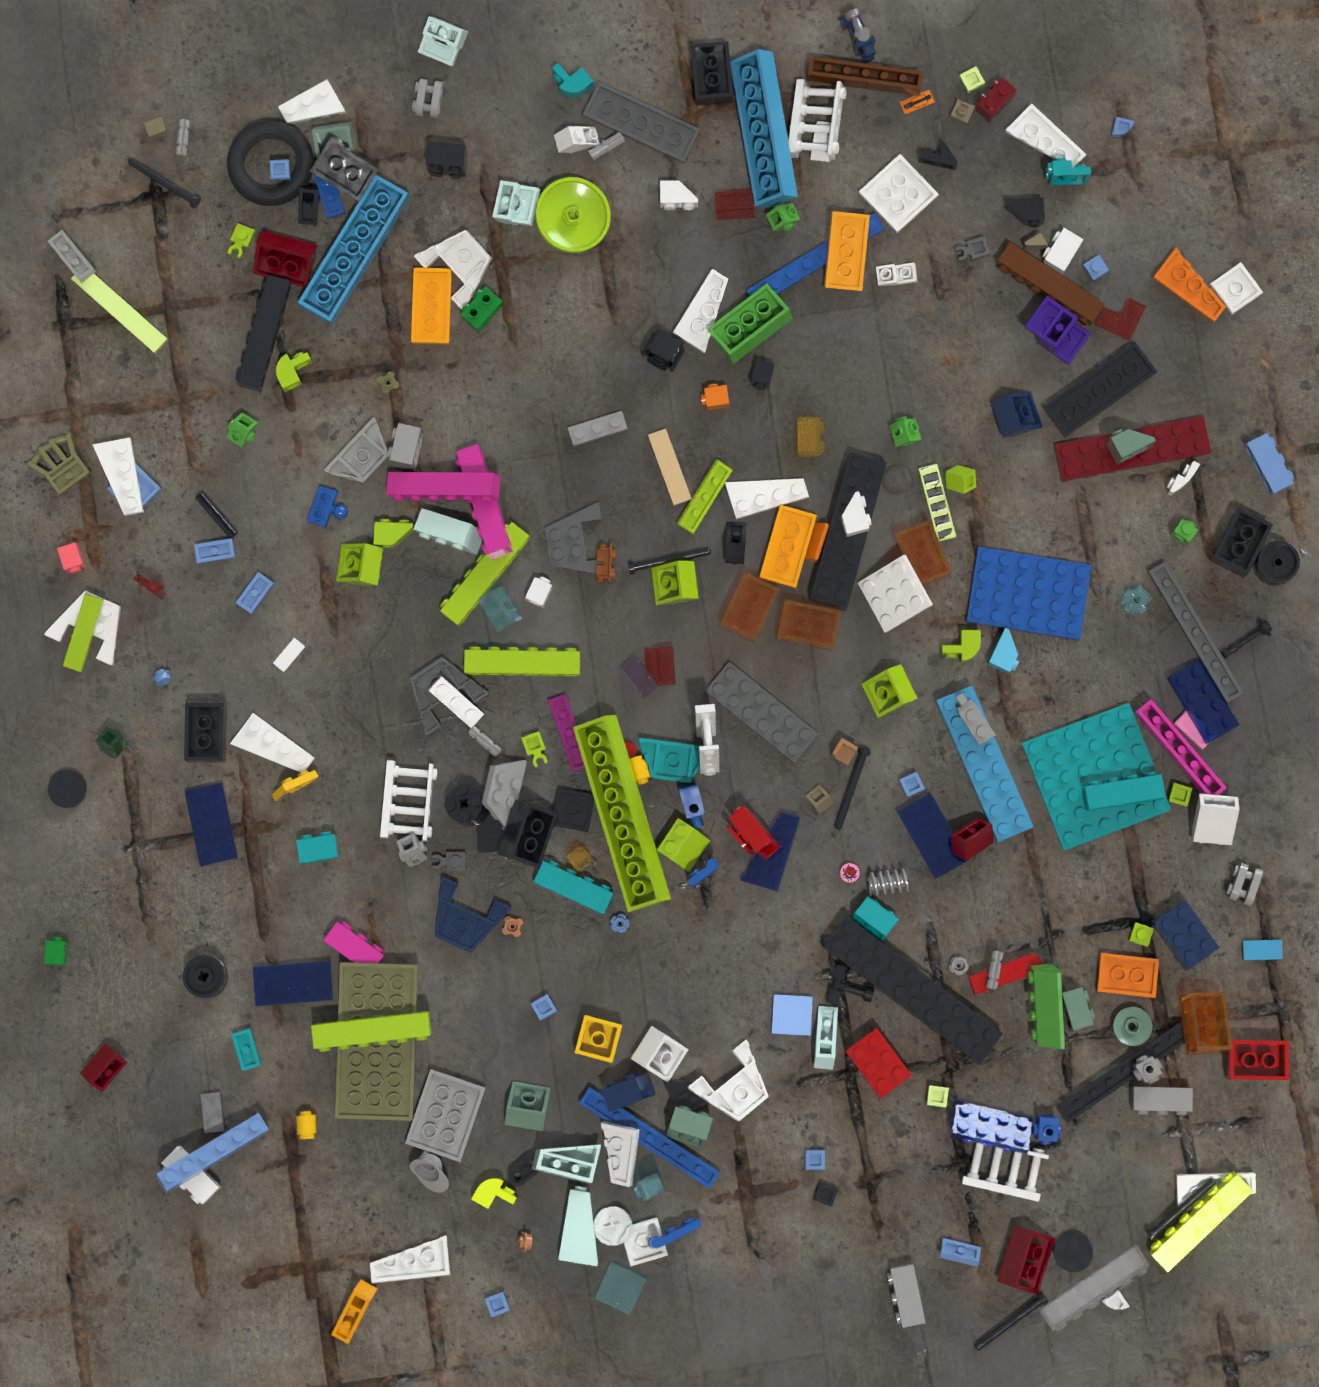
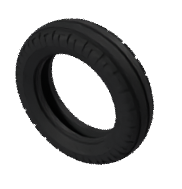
M261 121L248 126L234 139L227 156V171L234 188L248 201L262 206H279L294 200L299 196V187L306 188L313 174L310 170L314 165V159L308 141L296 128L280 121ZM266 139L281 140L287 143L296 154L297 163L294 174L286 183L275 188H264L254 184L246 176L244 162L248 151L256 143Z

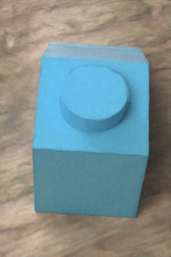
M1005 628L987 664L1007 674L1011 670L1015 671L1019 663L1016 660L1018 653L1009 629Z

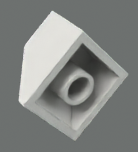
M651 1026L631 1059L666 1082H669L689 1049Z

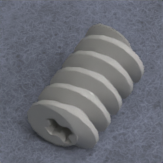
M903 868L900 869L899 874L896 869H893L892 875H890L888 870H885L884 876L881 871H877L876 877L873 872L869 873V896L872 895V891H875L876 895L879 896L880 890L883 891L884 895H887L888 889L894 894L896 888L902 893L903 887L909 892L907 874Z

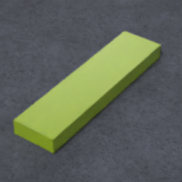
M715 460L676 524L690 534H694L733 470L721 461Z
M87 593L84 595L63 666L78 672L83 671L104 599Z

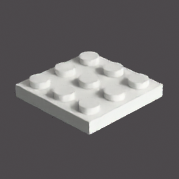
M901 154L858 193L897 234L939 196Z
M902 555L858 582L885 633L933 605L906 555Z

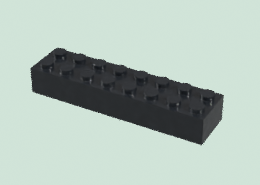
M850 452L810 602L847 611L868 531L846 537L841 517L855 492L859 491L860 496H864L866 501V507H864L865 514H869L870 519H872L887 462Z

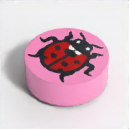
M852 863L845 864L840 870V877L847 883L855 882L860 874L858 867Z

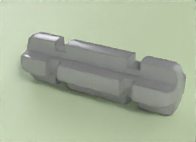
M187 119L179 120L178 126L180 129H178L176 143L178 145L176 146V154L178 156H186L187 153L186 146L189 134L187 129H189L190 125Z
M476 726L469 730L468 734L473 739L476 738V741L486 750H490L489 752L496 757L501 752V748L497 744L494 745V742L483 732L480 733Z
M999 951L992 952L991 959L993 961L990 963L989 980H987L986 987L989 989H997V979H999L1002 964L1000 961L1003 958V953Z

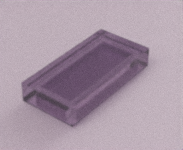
M633 656L621 667V670L642 697L645 698L659 686L637 656Z

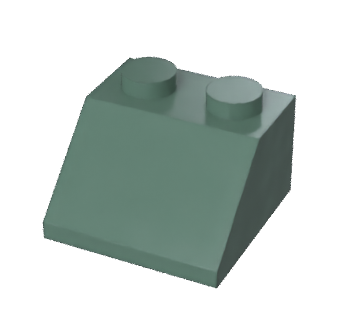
M351 122L317 126L312 129L317 159L331 137L355 151Z
M1120 429L1111 434L1112 436L1109 438L1110 440L1106 446L1118 465L1151 448L1156 440L1152 436L1130 429L1125 431Z
M1082 987L1062 993L1063 1013L1069 1031L1094 1025V1012L1092 1009H1089L1087 1004L1090 1001L1086 990L1083 991Z
M512 1081L506 1109L505 1125L543 1131L551 1087Z
M685 1106L675 1107L666 1137L703 1149L713 1118H710L704 1112H691V1109Z

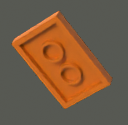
M1100 953L1097 992L1156 998L1159 959Z

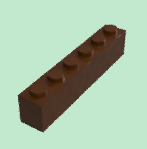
M811 56L807 81L837 85V81H841L844 86L919 96L923 71Z
M1011 242L996 263L1002 273L1011 274L1016 282L1026 284L1033 293L1050 297L1077 316V321L1084 326L1089 325L1091 327L1105 306V303Z

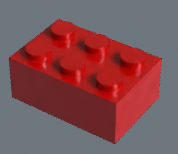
M877 1028L844 1051L879 1099L912 1076Z
M1226 1040V1079L1289 1080V1041Z

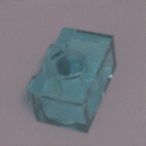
M503 586L491 590L478 599L497 632L510 628L522 619Z
M657 1172L635 1183L636 1187H634L638 1199L643 1198V1201L665 1191Z

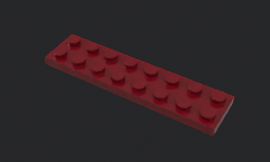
M1204 416L1132 429L1133 431L1152 436L1156 441L1151 448L1118 465L1106 446L1110 440L1109 438L1112 436L1111 434L1055 444L1054 449L1061 482L1211 454Z

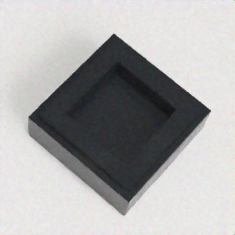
M820 1182L813 1200L832 1207L839 1188Z

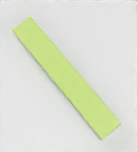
M95 274L91 275L83 283L75 275L71 278L155 354L168 341L165 336Z

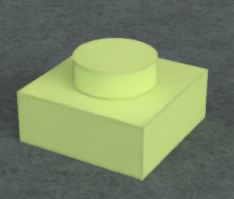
M977 67L959 75L967 93L985 84Z
M929 1085L926 1105L946 1107L949 1088Z

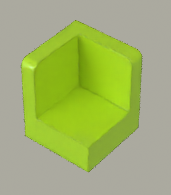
M956 465L945 471L947 489L965 494L976 488V473L974 469Z

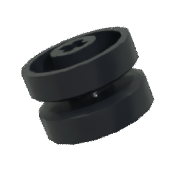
M1274 541L1268 543L1260 550L1253 568L1261 582L1270 586H1279L1285 584L1296 575L1300 567V557L1297 550L1291 544L1285 541Z
M206 955L197 956L190 960L185 966L182 976L184 986L188 992L196 997L206 999L221 994L226 988L229 979L228 970L224 963L215 957ZM204 974H209L207 981L203 979Z

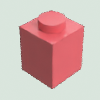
M77 543L57 548L63 568L67 573H78L81 571V568L86 567Z

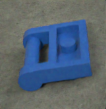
M709 859L704 869L701 871L696 869L689 875L688 884L692 889L717 870V860Z

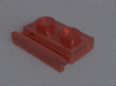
M752 190L715 192L717 221L755 218Z
M137 573L134 580L156 597L163 600L166 596V593L163 591L164 587L153 578L149 581Z
M673 647L645 649L647 687L676 685Z

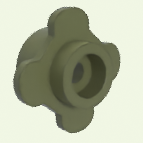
M388 372L387 375L377 378V382L381 385L382 392L385 394L399 387V382L395 380L393 372Z

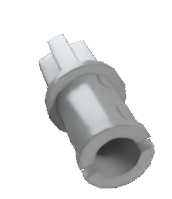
M618 132L605 141L602 140L600 144L589 149L588 152L595 161L607 152L610 153V150L625 141L624 137Z

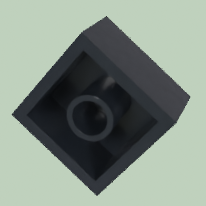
M428 141L426 155L428 174H431L433 177L448 175L453 179L466 177L468 161L466 145Z

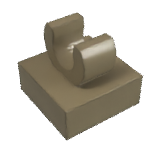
M958 99L950 118L967 125L975 106Z

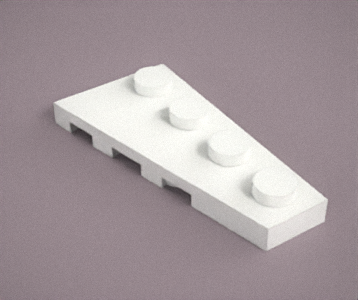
M131 438L93 444L123 514L129 516L144 513Z
M252 713L230 743L300 773L306 771L315 759L254 713Z

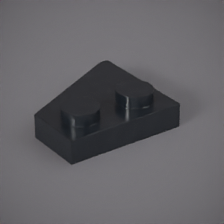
M693 1082L664 1083L675 1107L685 1106L690 1108L692 1112L708 1102L687 1088Z

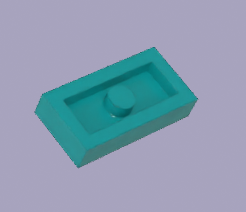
M251 1028L231 1034L242 1071L262 1066Z

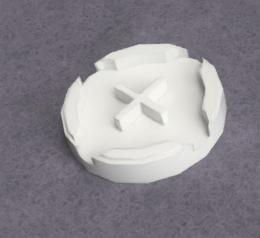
M616 1206L602 1209L594 1220L595 1235L602 1243L609 1246H618L624 1243L632 1232L630 1215L624 1209Z

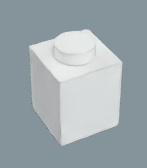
M541 576L539 579L535 577L525 597L526 601L544 608L553 589V586L550 584L551 581Z

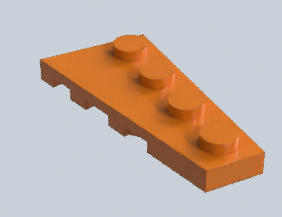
M1177 248L1174 249L1153 277L1155 281L1213 323L1226 308L1212 289L1203 282L1202 277L1193 270L1191 264L1182 257Z

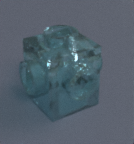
M1139 585L1134 590L1128 589L1122 595L1124 599L1121 601V607L1128 615L1132 614L1134 616L1137 613L1141 615L1149 608L1147 604L1153 598Z

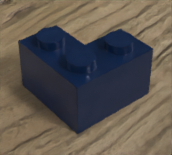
M641 1071L623 1077L624 1082L618 1083L615 1080L607 1083V1088L601 1090L609 1112L656 1095L649 1074L642 1075Z

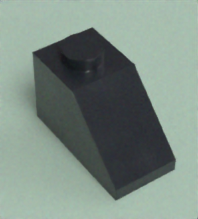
M1044 198L1005 200L1004 208L1023 225H1029L1031 228L1043 225L1045 221Z
M727 522L725 563L744 564L746 523Z

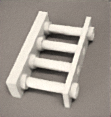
M797 79L788 141L791 158H799V152H802V150L828 151L827 154L830 159L835 160V156L839 152V143L837 141L842 104L847 94V90L841 81H837L836 89L810 88L804 79ZM809 96L835 97L834 107L807 106L806 100ZM807 114L832 115L831 126L805 124L804 116ZM804 132L830 133L829 144L804 143L801 137Z
M715 704L695 706L697 737L703 739L704 745L699 746L700 774L711 776L715 775L716 772H720L719 745H712V736H716Z
M387 760L381 838L389 839L393 833H414L415 835H423V841L428 842V838L432 837V826H429L433 780H437V769H434V764H429V770L399 768V766H396L395 761ZM399 775L428 778L427 789L397 787V785H394L395 777ZM393 796L426 797L425 808L396 806V804H393ZM395 814L425 816L424 827L394 825V823H391V816H395Z
M976 1135V1138H970L971 1142H976L970 1173L967 1174V1177L962 1176L961 1184L1039 1202L1040 1194L1036 1193L1035 1184L1041 1158L1048 1159L1049 1155L1044 1154L1045 1150L1033 1148V1152L989 1142L987 1141L988 1137ZM984 1145L995 1147L989 1178L987 1177L986 1181L979 1180V1175L977 1174ZM1003 1149L1014 1151L1009 1179L1005 1185L998 1184V1180H996ZM1022 1153L1033 1156L1028 1184L1024 1190L1018 1189L1016 1184Z

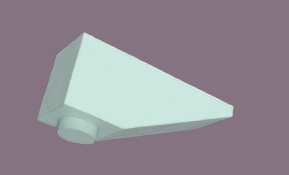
M818 1007L814 1068L833 1070L838 1007Z

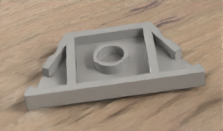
M374 417L324 469V472L364 484L389 458L387 457L388 450Z
M517 760L515 762L490 766L482 804L490 811L492 817L495 820H499L503 825V831L506 829L515 799L518 800L527 760Z

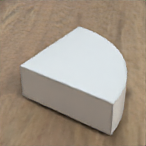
M1116 1290L1102 1300L1106 1306L1112 1309L1123 1310L1130 1307L1119 1290Z

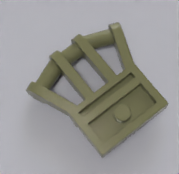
M67 432L66 435L48 439V443L43 446L40 445L31 461L28 460L26 463L27 466L44 475L60 496L91 474L76 454L71 432ZM68 442L71 453L69 458L58 447L59 444ZM52 448L63 460L58 466L55 465L47 454ZM42 456L52 468L50 472L37 466Z

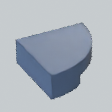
M1116 117L1111 136L1119 137L1125 135L1131 130L1134 121Z

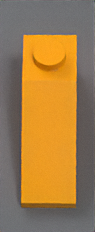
M360 1279L331 1334L332 1336L349 1344L378 1288Z

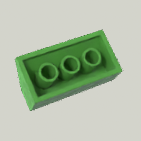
M765 284L707 330L724 355L732 364H735L793 318L788 306L768 284Z
M1054 964L1030 966V972L1027 973L1028 983H1031V991L1028 992L1029 1002H1032V1010H1029L1030 1021H1033V1028L1030 1029L1031 1040H1034L1037 1046L1065 1049L1061 972Z

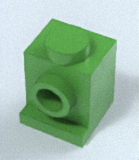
M1181 519L1171 533V536L1187 545L1198 529L1195 528L1196 525L1192 521Z

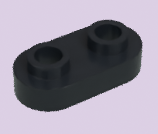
M535 1154L527 1156L509 1171L508 1180L512 1185L521 1186L540 1172L533 1170L529 1165L530 1161L534 1160ZM515 1173L521 1174L520 1180L514 1178Z

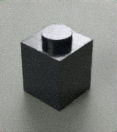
M756 359L751 379V385H754L755 389H769L775 363Z

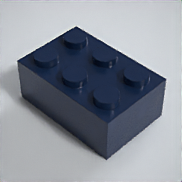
M1186 900L1181 901L1151 922L1184 971L1189 970L1219 949L1217 943Z

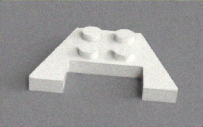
M467 230L414 255L424 268H428L441 257L461 279L464 285L451 297L460 309L470 302L492 259Z
M84 591L44 635L61 643L69 625L75 627L84 595L86 593L93 596L96 595ZM104 599L94 636L104 640L96 659L113 666L121 607Z
M747 1040L732 1050V1053L744 1068L720 1088L714 1091L703 1076L687 1087L690 1091L737 1122L769 1097Z

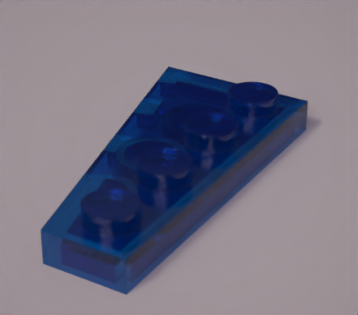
M781 812L769 832L781 848L767 860L757 853L741 881L778 892L801 818Z

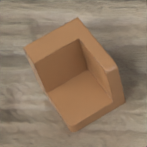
M841 738L831 757L848 766L858 747Z

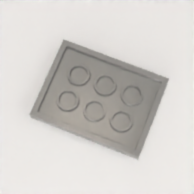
M430 1069L405 1144L461 1162L486 1088Z

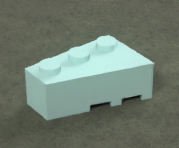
M421 508L414 526V530L419 533L418 536L423 539L429 540L431 538L441 545L448 544L454 549L464 550L477 555L483 537H479L477 528L472 524Z
M601 1145L536 1150L532 1169L584 1183H592Z

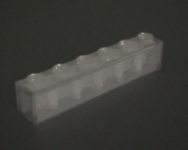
M1133 1245L1051 1300L1047 1305L1039 1308L1038 1311L1050 1330L1054 1331L1056 1329L1058 1332L1067 1326L1066 1322L1070 1319L1074 1321L1081 1317L1083 1310L1086 1308L1093 1309L1099 1304L1098 1300L1103 1297L1106 1299L1116 1293L1114 1291L1119 1286L1123 1288L1132 1282L1131 1278L1134 1276L1140 1277L1145 1274L1150 1264L1139 1247Z

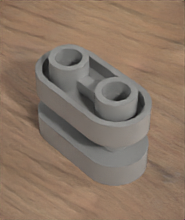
M420 79L415 85L417 100H413L412 111L415 112L416 116H424L425 111L430 112V118L438 119L443 94V81H435L434 86H430L428 79ZM428 93H432L431 104H426Z
M1240 863L1239 866L1235 865L1232 876L1235 877L1233 883H1229L1226 894H1228V899L1237 901L1238 897L1244 898L1243 904L1251 907L1263 875V870L1255 868L1252 873L1248 871L1249 865ZM1245 878L1250 880L1247 890L1242 889Z

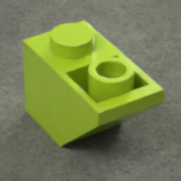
M380 519L374 525L373 544L381 548H395L414 531V525L409 520H399L398 523H393L389 519Z

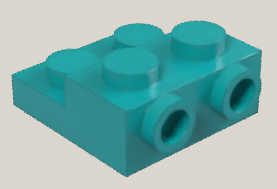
M1057 158L1052 163H1048L1047 168H1045V179L1049 180V186L1086 185L1091 176V167H1086V165H1075L1072 167V161L1066 160V158Z

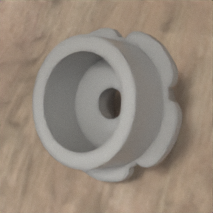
M960 956L951 959L949 968L952 973L963 975L968 970V963H966L964 957Z

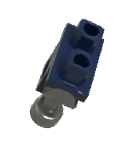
M858 8L845 14V18L841 19L840 25L842 30H849L853 39L852 45L855 49L856 57L861 55L863 62L867 63L875 59L876 50L874 45L876 39L874 35L870 36V29L864 26L860 17L861 14Z

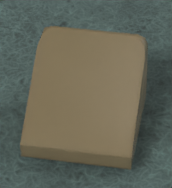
M162 116L144 123L150 140L168 135Z
M1038 233L1024 242L1023 249L1044 250L1048 244L1042 234Z
M820 784L805 795L806 799L819 814L834 803L832 797Z

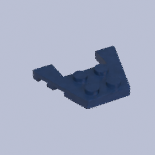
M442 877L435 937L471 953L511 910V907L495 900L488 917L484 918L451 903L459 884Z

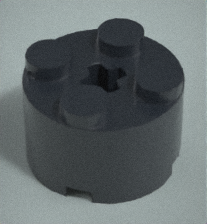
M657 329L656 332L651 333L641 351V356L644 357L646 355L648 357L647 362L663 371L669 368L671 369L670 372H673L685 352L684 342L679 338L668 336L662 329Z
M459 784L450 791L444 804L448 815L466 827L481 824L489 813V810L482 804L484 794L471 785Z

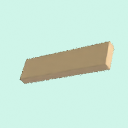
M666 429L649 434L648 438L673 506L690 501L692 498Z

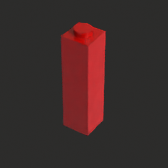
M1035 953L1001 965L997 987L1027 977V973L1030 972V966L1042 965L1040 957H1036ZM989 970L968 977L974 995L991 990L986 987L987 980H989Z

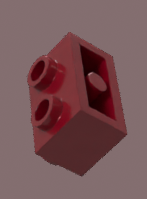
M1004 78L1000 81L996 80L990 86V92L987 95L982 94L977 100L976 112L989 123L1015 97L1017 89Z
M979 817L951 835L953 854L965 861H968L994 843L992 824Z
M105 1043L80 1074L90 1085L103 1092L128 1062L116 1050Z

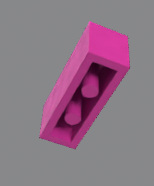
M344 921L341 924L336 922L323 940L354 963H381L385 957L382 954L383 949L376 944L373 946L367 943L368 938L361 933L356 935L351 932L352 927Z

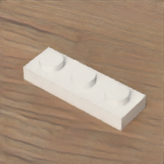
M442 676L428 689L470 728L484 715L483 712Z

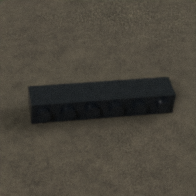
M267 275V279L262 282V297H259L257 300L256 308L258 311L256 316L253 315L252 332L247 335L246 344L248 346L246 352L243 351L241 356L243 364L241 370L238 369L236 373L239 387L262 392L292 286L290 280Z

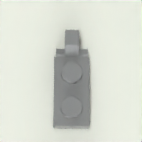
M963 693L955 698L960 706L957 708L958 715L976 743L980 746L996 736L972 699L967 701Z

